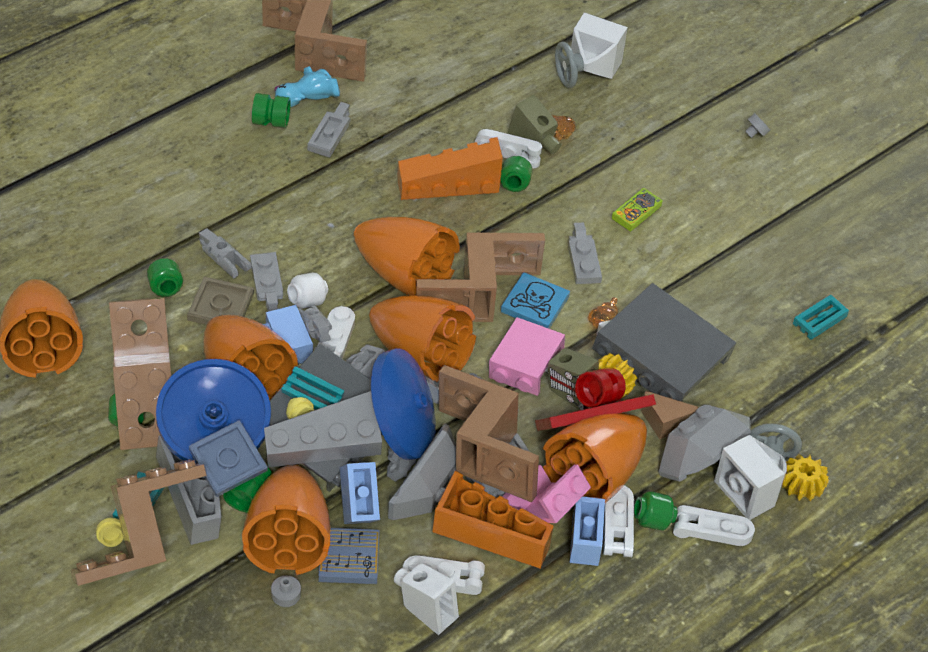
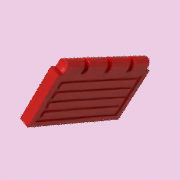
M654 394L535 420L537 431L566 426L597 415L618 414L656 405Z

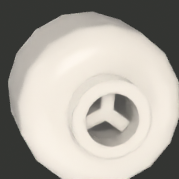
M317 273L297 275L293 277L288 285L287 293L289 300L301 309L310 308L311 305L319 306L326 299L328 285Z

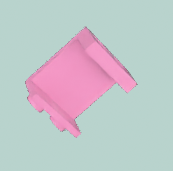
M517 317L489 360V378L538 396L540 393V378L548 367L549 361L564 349L565 334Z
M539 465L537 496L533 502L509 493H505L502 497L509 500V505L517 510L523 508L548 523H557L591 487L578 465H573L556 483H551L544 469Z

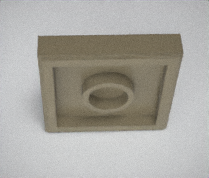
M204 277L188 311L187 320L207 325L216 316L237 315L245 317L254 295V288Z

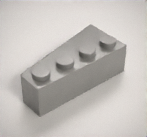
M371 391L264 428L268 467L381 455V431L375 416Z
M158 436L156 458L159 466L166 468V471L174 469V463L183 460L175 456L164 444L161 436ZM205 477L168 486L190 545L218 539L221 523L220 498L215 496Z

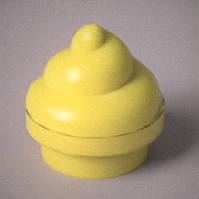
M304 397L293 398L287 405V418L292 419L314 411V406L309 399Z
M111 517L102 520L96 528L98 541L107 547L119 545L124 538L120 521Z

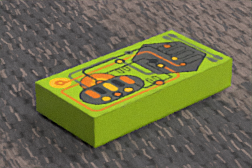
M642 188L612 213V220L631 232L662 206L663 200Z

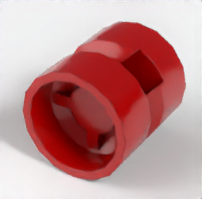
M603 368L585 372L579 376L575 384V393L578 400L587 407L614 403L624 396L626 390L625 379L620 371L615 368Z

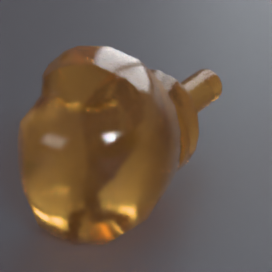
M552 115L558 123L554 137L558 141L568 139L576 129L575 121L568 116Z
M613 297L610 303L604 302L589 313L588 320L592 323L593 327L598 329L600 322L612 320L618 314L617 298Z

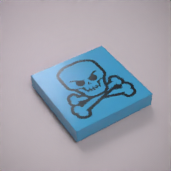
M523 272L502 304L501 312L550 329L568 300L570 291Z

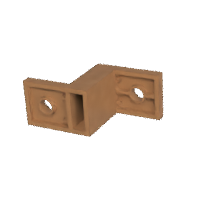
M262 0L263 26L296 32V71L304 72V68L310 66L313 72L324 69L332 77L364 82L366 77L367 40L332 34L333 0ZM281 7L289 8L290 12L284 11ZM337 55H343L346 59H340Z
M467 233L464 280L417 279L416 295L431 296L462 304L470 308L474 313L475 319L472 322H493L497 292L496 275H522L523 272L530 275H541L545 234ZM514 253H521L518 256L512 255Z
M164 297L109 302L114 353L113 374L120 450L157 447L160 434L156 421V405L164 384L171 377ZM135 320H143L147 324V330L143 334H135L132 331L131 324ZM141 413H152L155 417L154 422L150 426L141 425L138 421Z
M444 365L439 371V411L465 421L457 432L456 471L466 477L533 502L537 496L539 456L509 444L517 433L519 393Z
M189 459L174 463V469L166 471V468L159 467L145 471L146 477L137 478V475H128L116 479L117 484L112 485L111 490L128 554L117 551L106 554V560L96 563L93 559H88L76 563L77 568L70 570L73 582L80 586L165 562L166 557L149 491L207 476L204 464L195 463V460Z

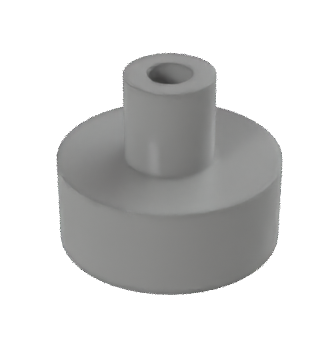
M755 113L748 118L752 125L746 130V133L751 138L758 132L764 137L770 131L769 127Z
M292 576L277 578L271 586L273 601L281 607L295 605L301 597L299 581Z

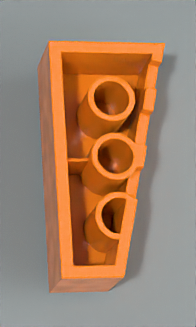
M498 137L490 138L489 143L478 145L477 142L467 144L468 148L453 151L450 148L443 150L442 153L436 156L425 154L398 161L397 180L401 200L499 193L503 157Z
M454 471L435 509L432 532L541 569L550 548L554 526L523 508L515 509L509 505V500L500 495L498 498L484 491V486L477 482L471 484L463 479L464 475Z

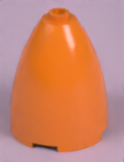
M382 217L364 221L354 231L355 243L367 263L385 281L408 296L416 295L417 279L450 280L455 271L451 269L455 253H458L460 250L459 239L455 231L447 227L416 218Z
M32 279L22 283L9 297L1 315L0 352L2 359L13 371L36 378L37 373L56 371L58 375L69 369L78 360L83 349V335L74 308L66 296L47 281Z
M419 295L395 297L377 303L372 307L369 314L370 323L382 344L388 350L399 348L408 352L417 361L425 377L436 382L439 381V371L444 365L461 371L469 360L475 345L476 335L472 334V321L475 319L474 313L470 308L450 300Z
M221 315L212 318L206 325L203 338L205 359L227 360L245 367L263 384L269 400L287 382L294 367H298L297 356L291 346L276 332L255 320L237 315Z
M625 413L597 415L581 420L548 439L543 447L546 458V465L543 466V469L551 483H556L573 465H578L591 487L582 497L605 499L606 504L627 483L637 468L646 445V425L638 416Z
M296 464L286 465L269 476L255 494L245 518L242 531L244 553L254 565L269 573L274 574L276 569L295 570L296 575L303 574L318 567L328 555L331 527L326 500L317 481L302 466Z

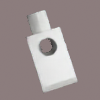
M419 564L411 572L401 568L396 573L394 583L402 588L404 606L436 634L442 633L459 617L454 580L425 564Z

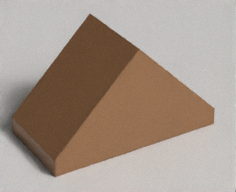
M646 391L644 396L654 394L656 405L644 407L641 409V412L658 438L662 439L668 437L669 433L677 428L681 422L694 414L698 407Z

